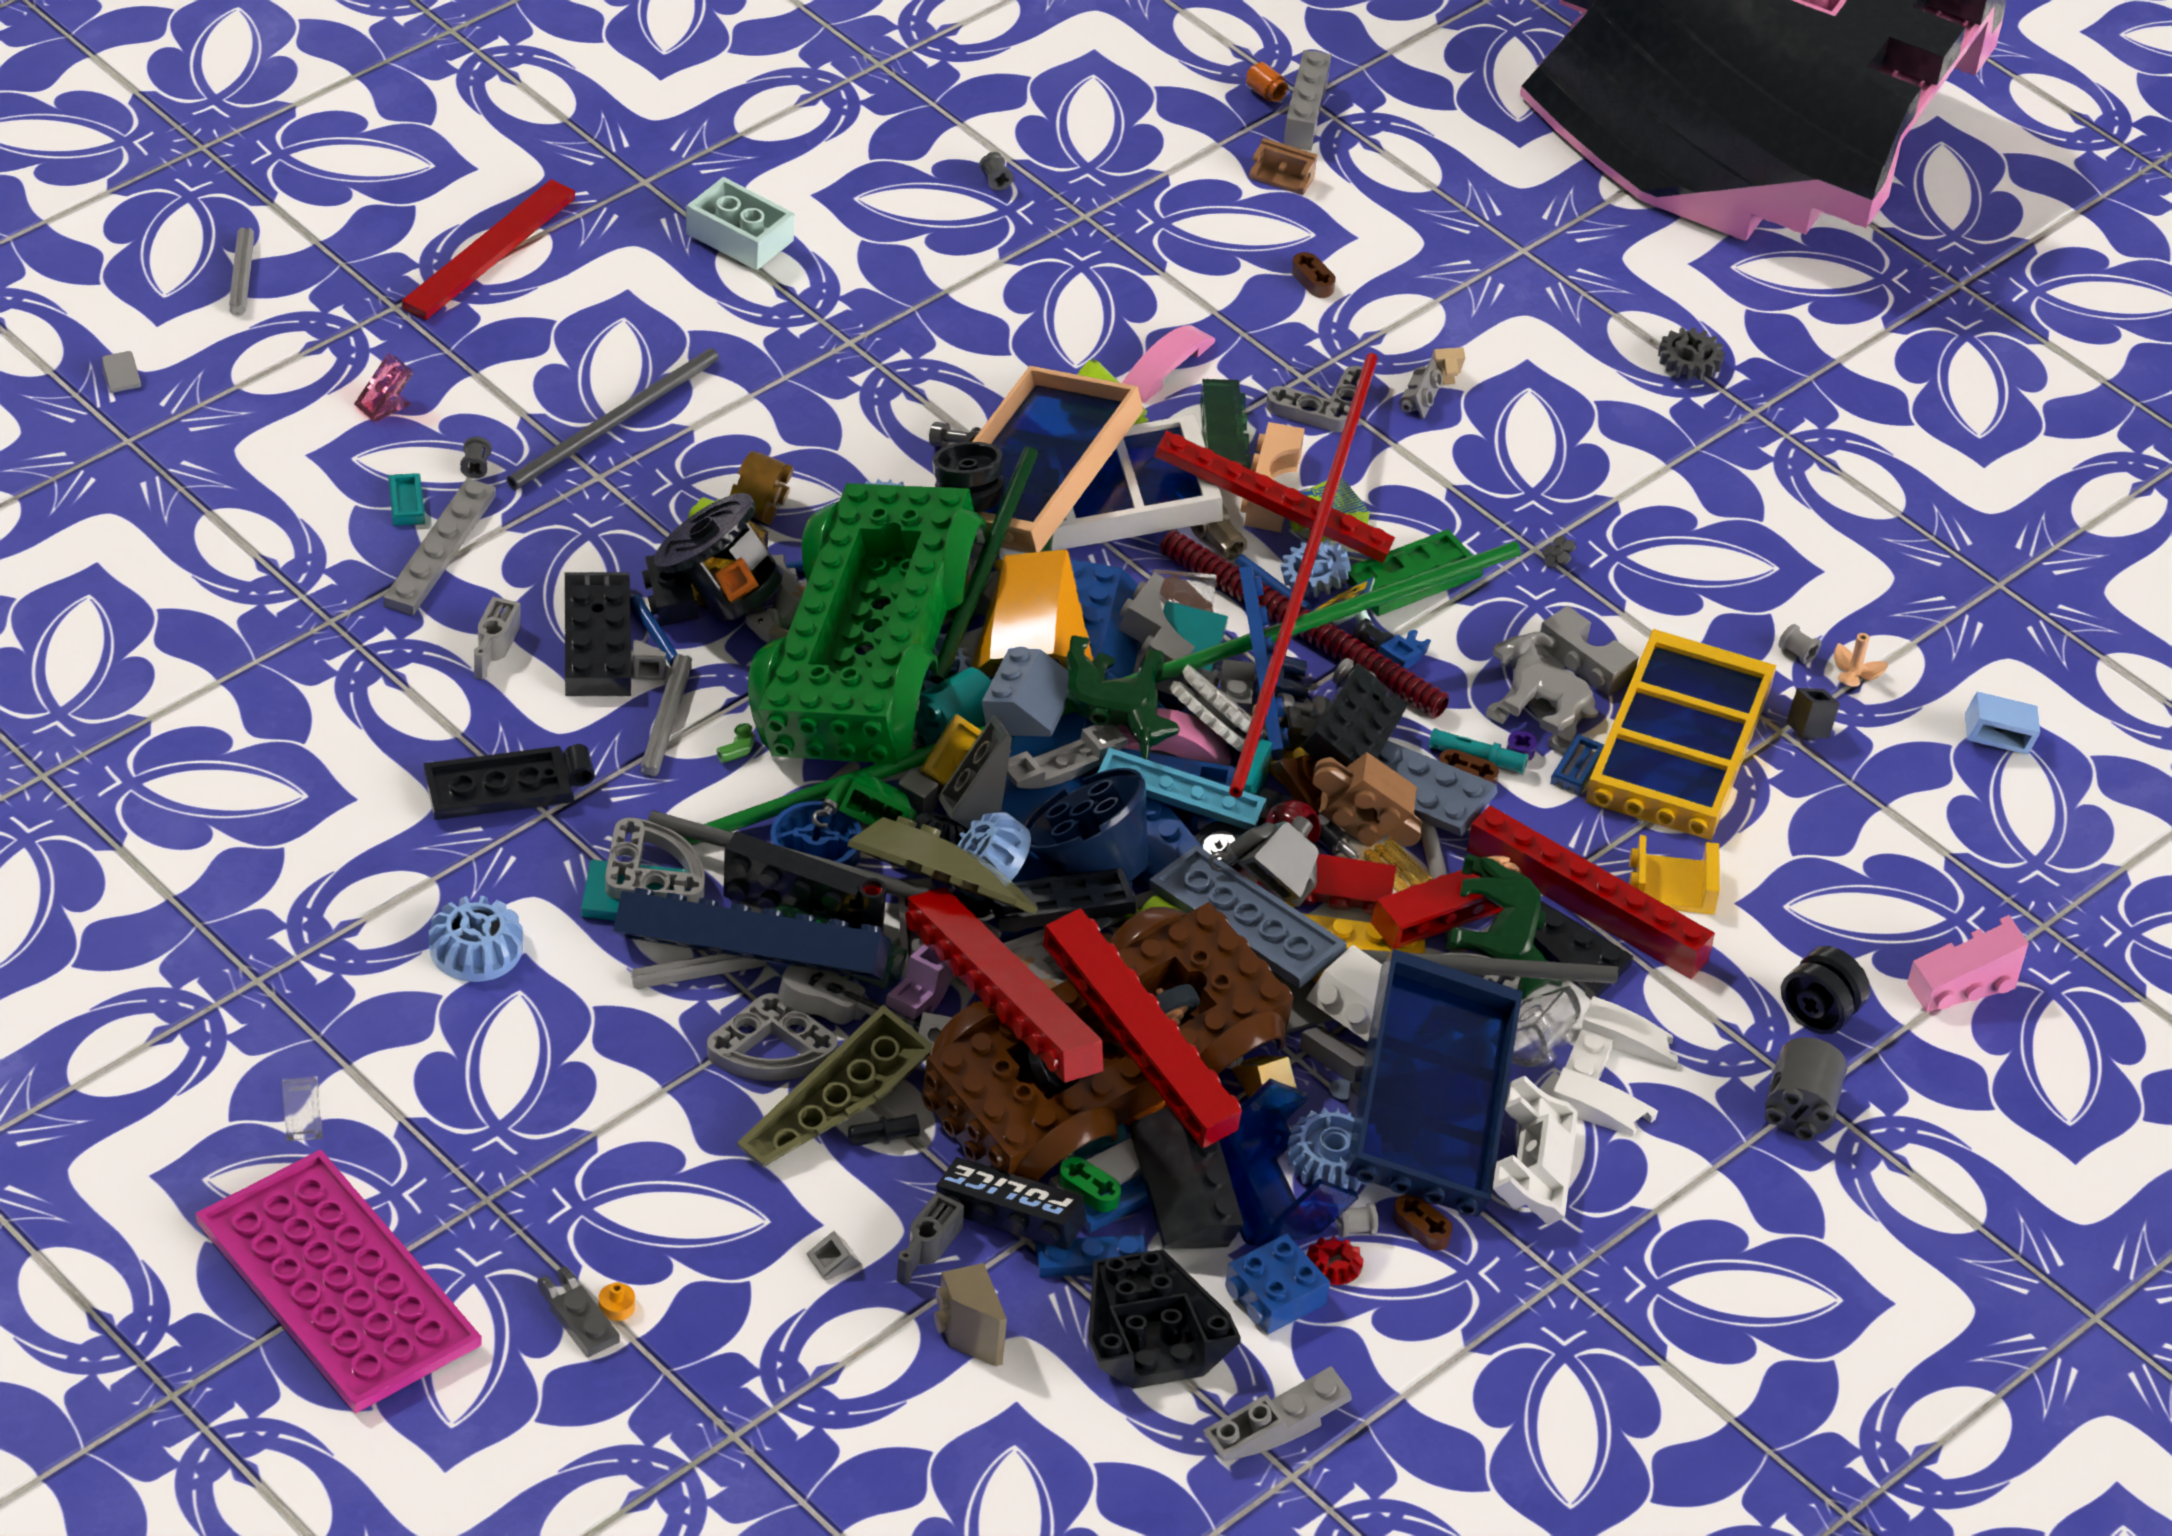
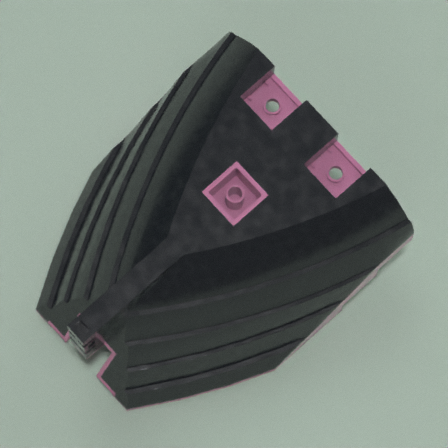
M1559 0V4L1582 13L1569 27L1571 30L1545 56L1521 85L1520 96L1559 135L1598 169L1640 201L1674 213L1682 218L1700 223L1708 228H1713L1734 238L1747 241L1762 219L1806 235L1822 212L1849 221L1854 225L1867 228L1889 197L1901 142L1954 68L1964 73L1976 75L1997 46L2006 0Z

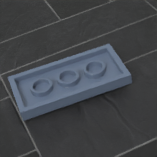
M1388 740L1377 757L1379 761L1417 786L1414 808L1416 816L1426 823L1460 837L1463 836L1471 826V823L1498 793L1497 786L1493 782Z

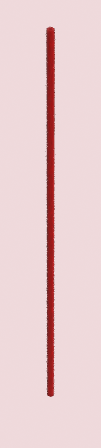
M1374 353L1366 355L1233 776L1229 793L1236 798L1242 796L1377 364L1378 357Z

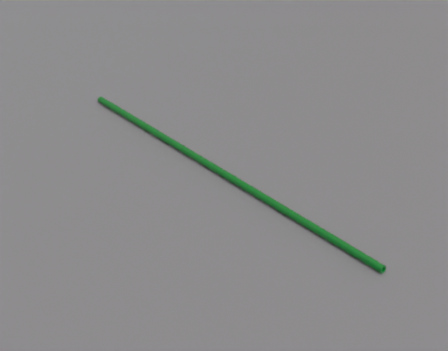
M1513 541L1298 616L1292 636L1519 557L1521 555L1519 544ZM1282 622L1263 628L1265 637L1271 636L1272 643L1277 640ZM1250 633L1163 663L1162 676L1157 677L1155 684L1183 674L1182 671L1187 665L1196 670L1253 650ZM1139 672L1123 678H1136ZM1068 701L1061 716L1075 712L1070 701ZM985 726L980 727V728H978V729H980L981 731H983V729L985 728ZM936 743L909 752L899 760L898 764L876 763L707 822L704 825L733 832L776 817L792 805L824 800L836 781L841 777L856 778L863 772L881 780L924 764ZM682 836L692 846L702 842Z

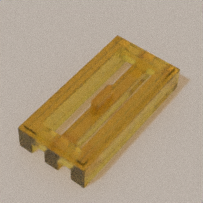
M1392 838L1385 840V845L1381 843L1375 845L1373 851L1370 848L1364 851L1363 859L1365 861L1386 864L1380 858L1382 857L1388 864L1397 865L1393 887L1397 892L1409 887L1401 878L1411 886L1433 879Z

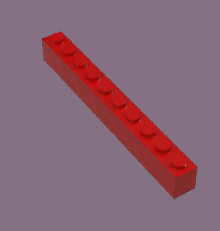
M946 887L908 897L909 911L906 912L905 918L910 931H914L922 939L924 945L929 946L937 954L939 960L944 961L952 969L954 975L959 976L967 984L969 990L975 992L983 1000L986 1007H991L998 1015L1000 1021L1006 1023L1014 1031L1016 1037L1022 1039L1030 1047L1032 1053L1038 1055L1046 1063L1050 1071H1053L1064 1083L1104 1071L1102 1039Z

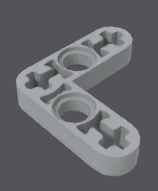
M1350 366L1346 368L1331 399L1288 387L1275 386L1270 388L1267 393L1266 408L1270 413L1333 432H1342L1352 401H1344L1341 397L1353 398L1356 386L1352 385L1355 380L1358 383L1362 367ZM1312 407L1316 411H1305L1302 408ZM1339 412L1343 413L1339 418L1337 417Z

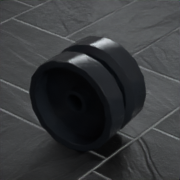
M961 442L943 447L934 454L932 462L933 473L937 480L935 487L969 489L974 512L986 511L1002 502L1006 490L1005 480L1002 476L1004 470L1003 454L999 448L984 442Z
M1818 946L1810 951L1801 960L1800 964L1786 975L1780 987L1781 998L1791 1016L1806 1029L1818 1034H1834L1850 1020L1851 1016L1863 1007L1870 995V983L1864 969L1849 954L1832 946Z

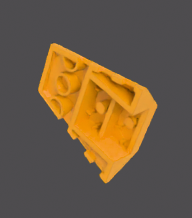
M1067 549L1004 556L971 667L979 669L987 677L995 676L1008 648L1024 646L1041 649L1051 658L1057 659L1061 666L1067 669L1066 661L1071 636L1075 635L1089 639ZM1088 643V647L1085 649L1084 654L1092 662L1094 660V657L1092 656L1090 645Z

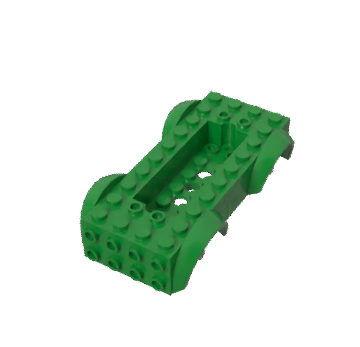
M846 483L839 502L826 505L810 516L802 537V561L807 585L786 637L775 639L760 648L751 661L748 674V697L753 721L762 743L770 751L771 756L898 764L899 760L912 750L916 712L920 707L919 697L927 670L933 673L938 671V659L933 653L935 643L947 611L961 605L963 602L966 574L969 572V559L973 544H984L987 538L986 520L974 512L969 489ZM886 599L891 602L881 610L872 607L878 600ZM877 628L874 632H868L871 629ZM862 645L874 647L865 655L856 653V649Z

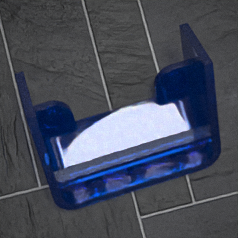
M1271 1078L1241 1105L1242 1113L1238 1131L1219 1140L1244 1223L1239 1231L1245 1243L1257 1248L1285 1234H1288L1293 1241L1317 1236L1359 1199L1357 1193L1318 1179L1296 1200L1277 1159L1289 1147L1288 1142L1291 1131L1286 1120L1309 1099V1096L1306 1092Z

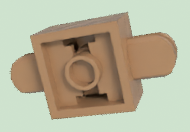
M1368 752L1348 767H1345L1332 757L1323 758L1315 764L1313 785L1322 790L1319 811L1321 815L1368 847H1371L1386 835L1403 847L1413 846L1420 841L1423 820L1414 814L1417 786Z

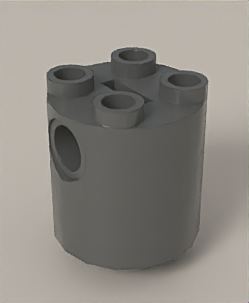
M1801 1037L1785 1043L1778 1054L1765 1103L1766 1121L1772 1125H1777L1782 1130L1795 1133V1136L1803 1141L1813 1140L1816 1134H1821L1828 1130L1835 1119L1847 1072L1846 1059L1841 1051L1832 1044L1817 1038Z

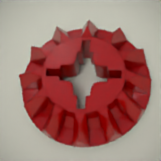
M1335 1235L1330 1240L1320 1237L1316 1244L1309 1245L1306 1255L1330 1281V1285H1344L1354 1281L1360 1275L1364 1258L1360 1255V1247H1353L1350 1244L1349 1238L1345 1241H1339ZM1335 1255H1341V1260H1336L1328 1266L1329 1257L1333 1258Z

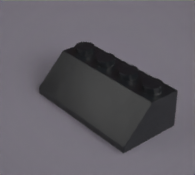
M1169 1106L1131 1122L1128 1126L1163 1249L1229 1247L1244 1223L1220 1142L1217 1141L1202 1149Z

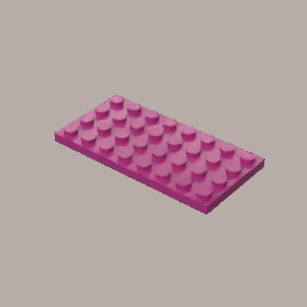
M321 1149L196 1213L197 1224L355 1414L482 1346V1336Z

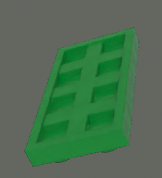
M1447 529L1389 551L1384 563L1370 558L1351 565V571L1348 572L1349 579L1345 581L1352 587L1374 577L1375 582L1372 590L1473 555ZM1483 569L1370 609L1377 616L1386 614L1482 577Z

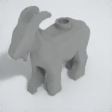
M1543 632L1513 636L1497 643L1493 648V656L1501 660L1502 667L1509 664L1515 670L1510 691L1501 701L1492 703L1487 708L1486 717L1504 724L1510 713L1518 717L1523 708L1529 705L1533 709L1548 715L1543 717L1539 724L1540 728L1553 734L1548 740V747L1565 754L1576 735V725L1583 717L1595 718L1598 715V710L1594 708L1595 698L1589 684L1570 670H1562L1542 662L1539 655L1548 659L1550 654L1544 647L1538 644L1551 647L1554 643L1551 637Z

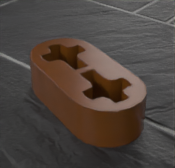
M1301 252L1293 257L1291 273L1310 294L1318 298H1326L1334 293L1336 277L1317 256L1309 252Z
M1448 749L1440 754V762L1450 766L1453 764L1455 768L1497 785L1499 769L1491 761L1455 749Z
M1403 1194L1396 1199L1393 1220L1401 1229L1429 1250H1443L1450 1244L1453 1227L1448 1218L1423 1199L1408 1194Z

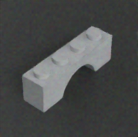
M1303 50L1286 118L1283 144L1312 151L1321 101L1324 99L1327 89L1332 54Z

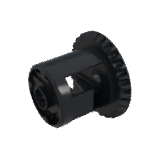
M737 493L724 497L692 515L664 540L654 556V563L659 570L666 573L683 571L714 616L720 621H732L752 612L777 591L783 579L782 570L748 524L755 513L756 504L747 493ZM711 557L737 560L742 557L759 587L731 603L716 582L717 579L714 573L717 571L713 570L710 573L702 562Z

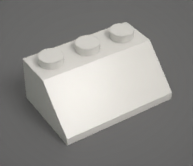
M1351 945L1323 972L1306 1000L1368 1042L1382 964L1355 945ZM1392 986L1383 1036L1410 1044L1437 1002ZM1384 1049L1380 1050L1388 1057L1399 1060L1402 1056Z

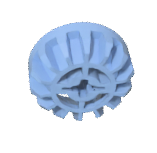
M1008 813L983 814L981 820H973L971 822V829L967 833L961 832L959 834L962 839L958 846L976 854L1012 881L1027 858L1031 836L1029 830ZM956 888L960 893H962L971 901L979 902L987 899L980 895Z
M467 896L462 897L459 900V907L450 902L443 906L442 912L434 915L431 920V929L429 930L430 956L438 969L458 980L481 982L503 976L516 966L523 952V927L519 924V916L515 911L507 909L506 904L499 900L489 905L488 898L485 896H480L479 903H469ZM457 921L459 929L453 931L451 925ZM499 921V930L492 936L491 923Z

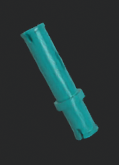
M1437 728L1433 729L1428 746L1430 749L1440 751L1448 749L1459 750L1491 761L1497 767L1514 771L1521 775L1525 772L1529 754L1501 748V744L1496 742L1491 745L1441 731Z

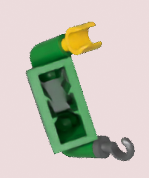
M862 772L856 778L841 777L838 779L822 803L823 809L815 811L812 815V822L818 828H827L828 824L820 823L816 817H829L830 814H836L838 810L870 826L882 817L897 821L898 816L915 822L918 815L910 806L904 791Z

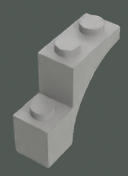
M1155 572L1147 583L1143 580L1139 583L1132 596L1135 599L1128 598L1119 615L1124 617L1119 630L1143 643L1140 652L1144 656L1140 662V668L1143 665L1148 649L1162 651L1164 653L1163 663L1192 654L1195 648L1193 644L1179 635L1166 619L1160 603V590L1165 578Z

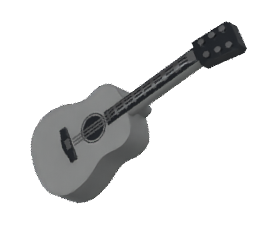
M789 965L784 971L778 992L780 1001L789 1008L819 1015L837 1024H847L853 1019L862 1020L864 1015L872 1016L882 1006L864 998L865 989L863 986L843 978L836 972ZM891 1010L915 1031L919 1032L920 1020L915 1021Z

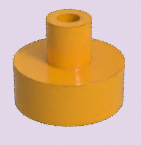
M620 1282L608 1284L599 1293L598 1307L609 1320H625L635 1311V1292L630 1286Z

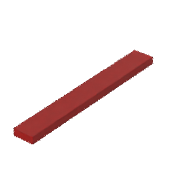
M553 179L548 181L402 300V309L424 320L429 319L575 199V190Z

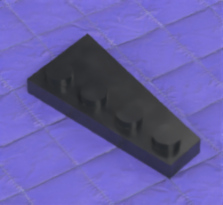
M1541 901L1540 910L1546 911L1542 930H1536L1533 943H1536L1543 950L1542 955L1549 962L1618 966V978L1631 966L1633 955ZM1571 981L1573 984L1579 983L1586 990L1585 995L1590 1000H1592L1593 996L1598 998L1613 984Z

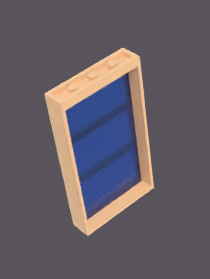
M1034 366L1027 368L972 441L992 444L1001 450L1003 454L1004 470L1002 476L1005 480V490L1008 488L1023 449L1025 447H1032L1038 451V457L1000 548L1024 553H1034L1042 550L1144 411L1138 386ZM1000 504L986 511L976 512L986 520L987 536Z

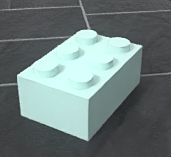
M722 177L686 206V234L755 270H759L794 241L795 213Z

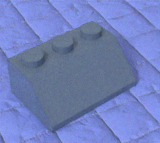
M1024 646L1008 648L982 700L986 725L991 717L995 715L1000 719L1010 736H1052L1069 701L1067 696L1069 678L1067 669L1041 649Z

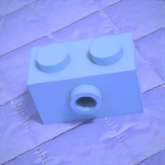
M1977 691L1965 712L1968 741L2028 755L2040 735L2038 706Z

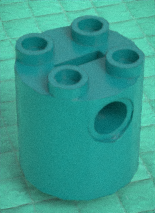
M974 667L965 668L920 693V707L916 712L915 727L918 731L916 739L921 747L937 743L955 714H958L977 728L986 725L982 700L992 681L982 671Z

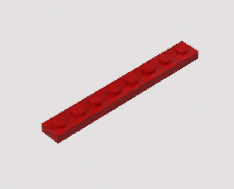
M1166 430L1155 451L1154 457L1310 530L1312 529L1320 501L1310 498L1294 488L1280 484L1267 475L1250 470L1239 462L1220 456L1209 448H1203L1188 441L1181 435L1173 434ZM1331 508L1323 536L1381 563H1384L1395 539L1394 536L1386 533L1384 530L1370 526L1356 517Z

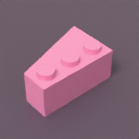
M2010 915L2000 919L2001 925L1985 933L1981 929L1972 932V939L1956 947L1951 942L1913 961L1907 984L1926 1012L1946 1009L1952 1005L1968 1001H1977L1983 997L2007 993L2016 988L2029 943Z

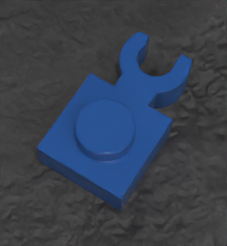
M1411 630L1408 632L1406 639L1396 635L1381 644L1377 653H1382L1385 658L1392 659V662L1400 664L1401 668L1405 667L1408 669L1420 661L1421 655L1427 653L1431 640L1418 641L1416 640L1418 631Z

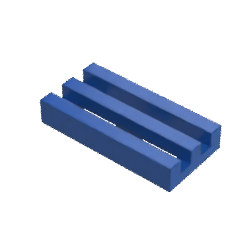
M1577 734L1553 772L1550 784L1556 786L1560 782L1563 784V789L1569 790L1570 787L1575 788L1574 793L1581 795L1590 780L1604 744ZM1581 744L1585 745L1586 747L1569 775H1565L1564 772ZM1595 749L1596 752L1589 761L1579 780L1575 779L1579 774L1580 770L1582 769L1583 765L1585 764L1586 760L1588 759L1589 755L1591 754L1592 750Z

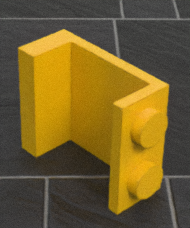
M1640 835L1637 848H1631L1629 867L1635 868V872L1630 873L1629 884L1674 910L1714 915L1720 892L1719 843L1706 842L1702 860L1648 855L1646 854V835Z

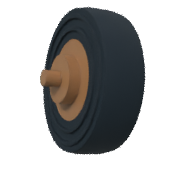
M1190 984L1179 985L1163 991L1162 988L1156 990L1157 996L1155 997L1159 1002L1160 1008L1178 1026L1181 1025L1180 1020L1192 1013L1200 1004L1199 997Z

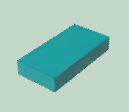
M420 473L388 475L393 526L425 524Z

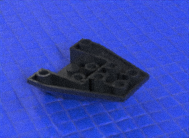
M1164 1249L1093 1261L1088 1344L1097 1366L1132 1389L1203 1377L1240 1343L1241 1337L1230 1313Z

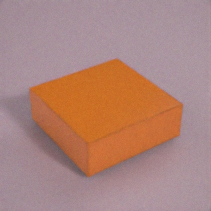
M742 557L714 573L731 603L759 587Z

